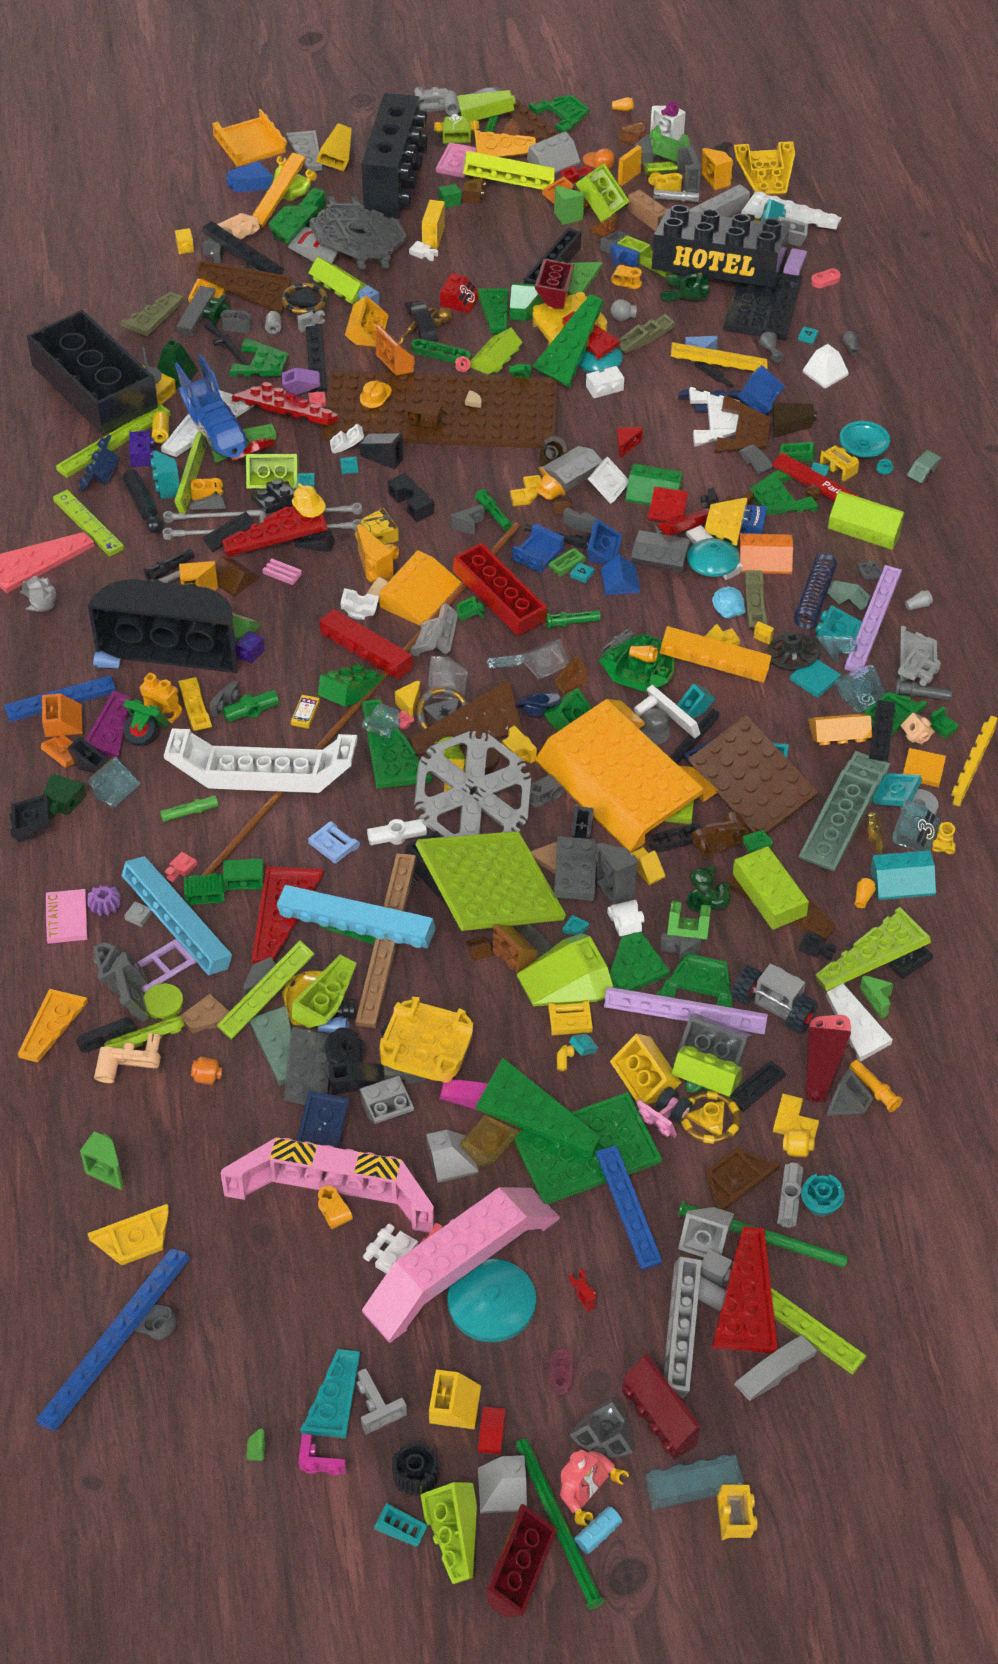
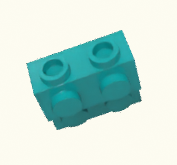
M832 605L827 611L823 610L819 618L822 622H819L814 630L817 632L816 638L829 645L836 642L850 650L854 645L862 621Z

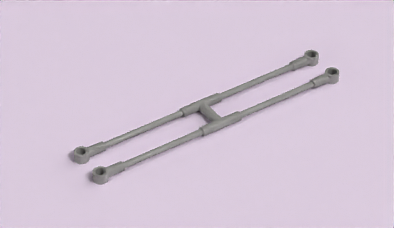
M354 503L349 506L325 508L324 512H352L358 515L362 513V505ZM262 509L244 511L250 517L259 516L260 523L264 521L266 516L275 513L266 514ZM166 511L163 513L164 522L171 523L174 520H186V518L239 516L244 512L186 514ZM355 519L353 522L326 525L327 529L341 528L357 531V525H361V520ZM165 528L163 529V538L170 540L173 537L209 534L214 530L185 531Z

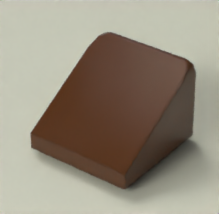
M569 498L553 499L554 515H563V510L567 507L571 509Z
M485 936L466 941L474 961L492 956L490 942Z

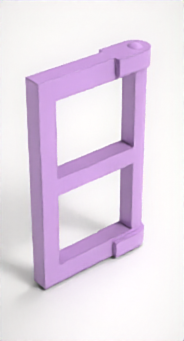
M175 939L137 962L141 967H144L153 961L164 973L161 977L141 988L146 992L152 986L163 983L197 962L180 942ZM176 948L187 961L169 970L158 957Z

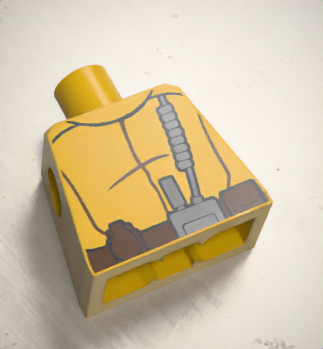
M384 508L361 520V526L381 543L388 544L399 541L398 527Z

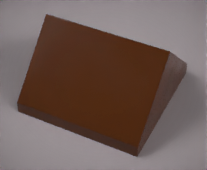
M220 556L215 565L218 587L234 597L259 579L257 574L234 559Z

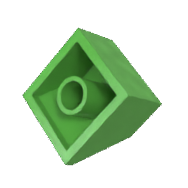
M94 1131L80 1150L85 1173L122 1190L124 1186L113 1140L106 1134H99Z

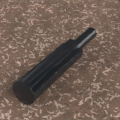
M701 361L695 362L696 367L716 381H722L730 388L734 386L732 382L724 377L725 375L712 365Z

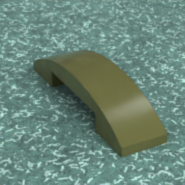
M745 570V601L749 628H755L758 621L767 625L763 594V570Z

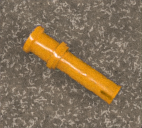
M858 1059L850 1064L849 1069L874 1092L875 1098L878 1101L881 1100L887 1106L889 1112L895 1111L902 1104L903 1099L900 1096H896L888 1084L880 1082Z

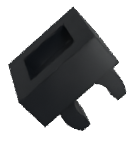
M714 487L707 489L708 495L700 497L704 509L710 508L711 504L719 503Z

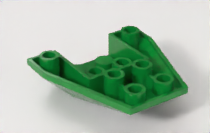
M639 634L606 650L600 657V663L613 682L648 693L647 688L651 685L658 688L668 683L674 674V657L659 653L663 639L654 638L649 634ZM653 645L658 650L656 661L651 663L629 655L631 646Z

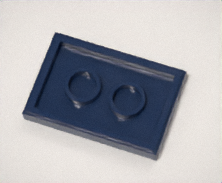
M308 1091L297 1141H307L316 1145H330L334 1148H339L350 1099Z

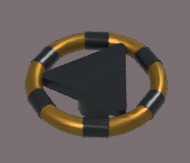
M311 283L295 284L287 288L281 297L282 304L286 310L300 315L311 311L315 313L321 310L328 300L324 289ZM311 290L321 295L322 298L319 304ZM294 291H298L296 294H294L288 299L289 294H291Z

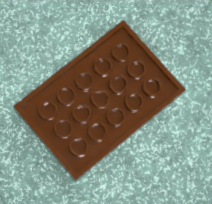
M747 715L688 758V763L718 789L716 794L732 812H738L742 816L746 827L751 833L764 830L766 835L818 796V791Z

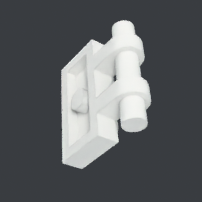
M387 1224L385 1228L378 1232V1237L367 1246V1251L363 1255L366 1261H370L373 1256L377 1258L375 1267L386 1274L396 1260L418 1245L417 1240L402 1231L396 1237L391 1235L395 1230V1227L391 1224ZM384 1242L389 1244L385 1251L380 1249Z

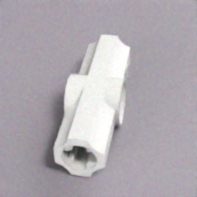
M394 819L388 825L367 829L369 844L376 845L391 842L395 845L402 844L405 839L427 835L426 825L422 823V819L407 822Z

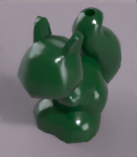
M715 865L696 869L689 874L691 883L696 887V889L690 891L686 900L689 909L700 912L701 905H711V909L722 910L729 905L731 900L730 884L723 881L716 886V889L711 886L713 883V873L716 869Z

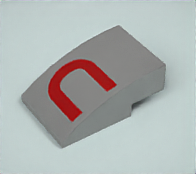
M304 227L288 246V248L313 262L318 256L333 263L340 253L336 249L319 243L309 227Z

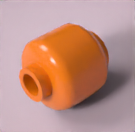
M201 1056L197 1061H193L190 1076L197 1083L213 1085L216 1079L220 1080L222 1067H218V1060Z

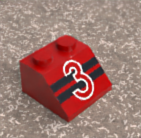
M451 273L440 291V307L470 314L478 300V289L466 276Z

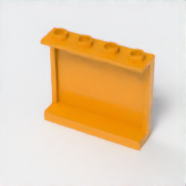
M259 109V118L222 128L218 122L212 123L213 136L237 167L286 153L287 141L285 137H282L280 131L275 128L274 123L268 119L267 114H264L261 109Z

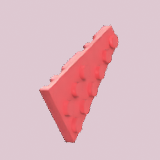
M85 532L2 553L0 554V587L6 593H9L20 587L25 580H30L34 576L38 577L94 547V541Z

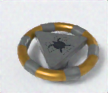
M437 687L427 691L421 697L417 706V718L422 729L424 730L429 727L426 723L424 710L437 722L456 711L458 701L461 703V707L468 704L465 697L457 690L448 687ZM437 694L455 697L454 699L425 706Z

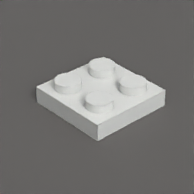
M606 457L588 478L610 504L616 500L629 482L628 478L609 457Z

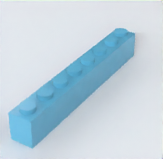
M145 856L125 861L122 877L207 975L228 970L232 957L230 951L204 924Z
M288 885L284 886L277 902L279 913L285 918L292 917L303 922L318 923L324 927L331 926L342 931H353L359 935H371L377 939H388L398 944L406 943L416 948L423 947L428 949L436 929L434 920L430 917Z

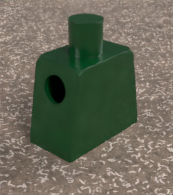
M53 773L42 794H47L50 798L51 818H54L57 813L69 815L87 796L84 783Z

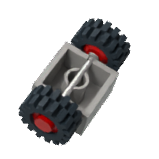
M771 963L764 972L747 965L740 972V976L737 977V981L732 988L731 997L747 1005L755 996V1004L786 1020V1027L798 1034H803L806 1031L818 1008L817 1001L804 995V981Z

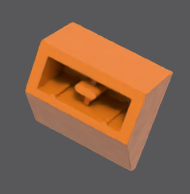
M61 693L42 695V723L45 737H55L61 734L64 736L83 734L82 704Z

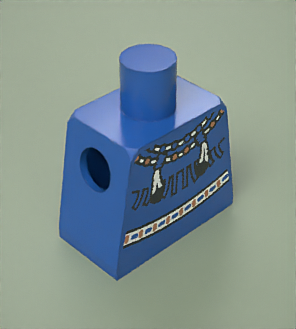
M746 506L740 534H763L767 506Z

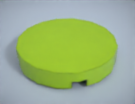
M167 983L157 984L149 988L144 994L148 1016L153 1019L162 1018L167 1020L175 1017L182 1010L183 995L180 989L174 985Z

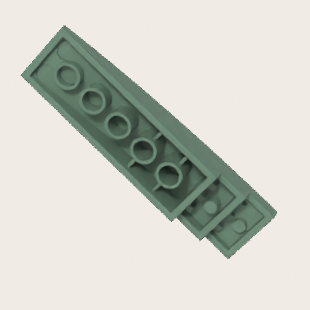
M855 751L851 760L848 761L845 769L842 770L799 854V859L835 872L873 802V797L890 768V763L869 759V755Z

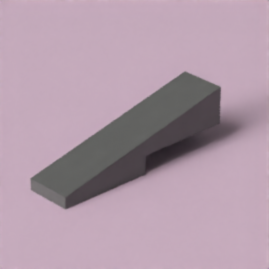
M200 285L177 325L179 334L195 336L204 315V309L210 306V301L214 297L215 288Z

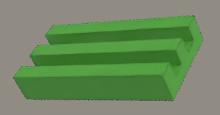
M572 548L548 563V568L550 570L553 569V572L561 577L574 569L579 562H585L586 557L575 548Z

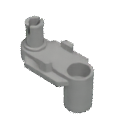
M417 87L414 90L415 96H420V109H427V112L446 110L448 115L458 114L460 111L457 94L447 88L438 89L437 87H432L431 90H423L420 87V91Z

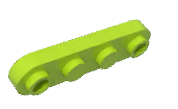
M182 1016L173 1017L111 1039L104 1045L105 1047L124 1048L125 1043L135 1044L134 1048L148 1040L149 1033H153V1037L154 1034H159L162 1038V1035L169 1032L170 1034H175L182 1031V1027L185 1024Z

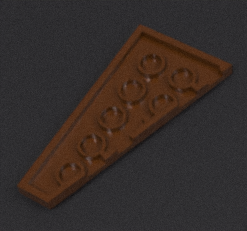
M199 260L196 268L197 277L282 315L284 306L281 297L283 292L290 287L291 276Z
M509 679L412 736L410 741L416 756L427 754L426 751L430 746L437 744L443 738L456 737L469 731V738L473 731L476 732L475 737L477 739H481V734L485 733V741H487L488 734L495 739L507 737L509 728L514 725L522 733Z

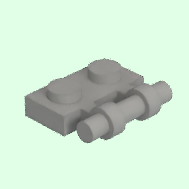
M914 648L900 666L898 674L913 681L919 677L921 678L920 685L926 686L932 681L933 675L939 671L941 662L939 660L934 662L929 660V654Z

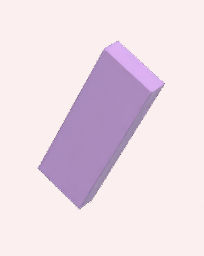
M792 248L783 273L798 276L806 259L807 251Z

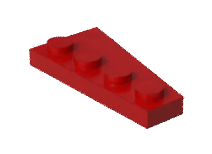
M574 311L562 318L564 326L574 315ZM594 324V330L588 338L587 350L590 353L593 352L595 358L599 360L619 347L620 340Z

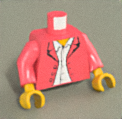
M584 1450L574 1452L570 1456V1462L561 1471L562 1487L560 1496L572 1513L575 1512V1523L580 1526H587L584 1518L588 1521H593L592 1513L582 1511L581 1509L609 1477L608 1473H611L610 1477L613 1482L622 1485L623 1483L619 1480L620 1474L629 1477L625 1470L614 1468L615 1464L600 1452L589 1451L587 1453Z

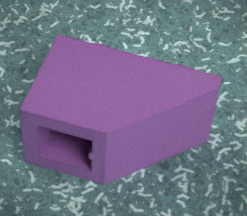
M293 368L282 373V386L287 392L298 395L320 387V373L313 370Z

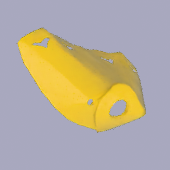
M308 971L298 974L286 984L282 991L287 1013L293 1025L302 1024L292 1019V1003L322 971ZM295 979V984L293 986H290V984Z

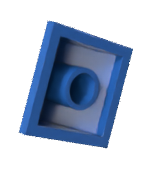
M598 519L594 521L587 549L588 559L592 563L607 564L618 555L622 534Z
M618 554L601 567L605 595L640 593L636 565Z

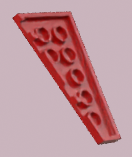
M292 506L284 507L264 518V521L258 525L254 523L250 525V529L244 532L239 531L222 540L228 557L328 529L323 514L317 517H305Z

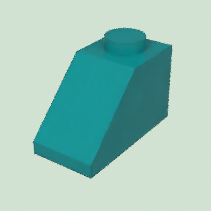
M693 683L677 706L694 719L705 713L716 698L705 687Z

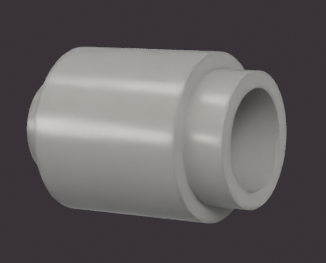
M276 311L269 312L265 317V329L270 334H277L281 330V316Z

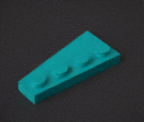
M337 1349L326 1373V1378L318 1390L315 1402L311 1405L308 1417L300 1429L301 1434L346 1439L360 1360L359 1351Z

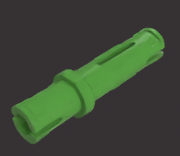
M215 795L201 800L194 799V802L161 810L160 814L164 823L218 807V802Z

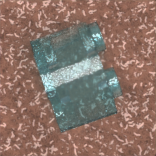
M379 703L373 710L372 716H367L362 722V727L371 733L388 739L394 728L397 729L400 724V718H398L399 710Z

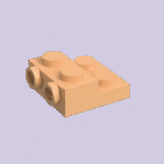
M243 213L217 224L240 240L246 235H253L260 229L257 217Z

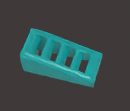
M386 1503L373 1529L418 1547L428 1525ZM387 1516L391 1517L389 1524L385 1522ZM396 1520L400 1521L397 1528L393 1527ZM405 1523L409 1525L406 1533L402 1531ZM413 1528H418L415 1536H410Z

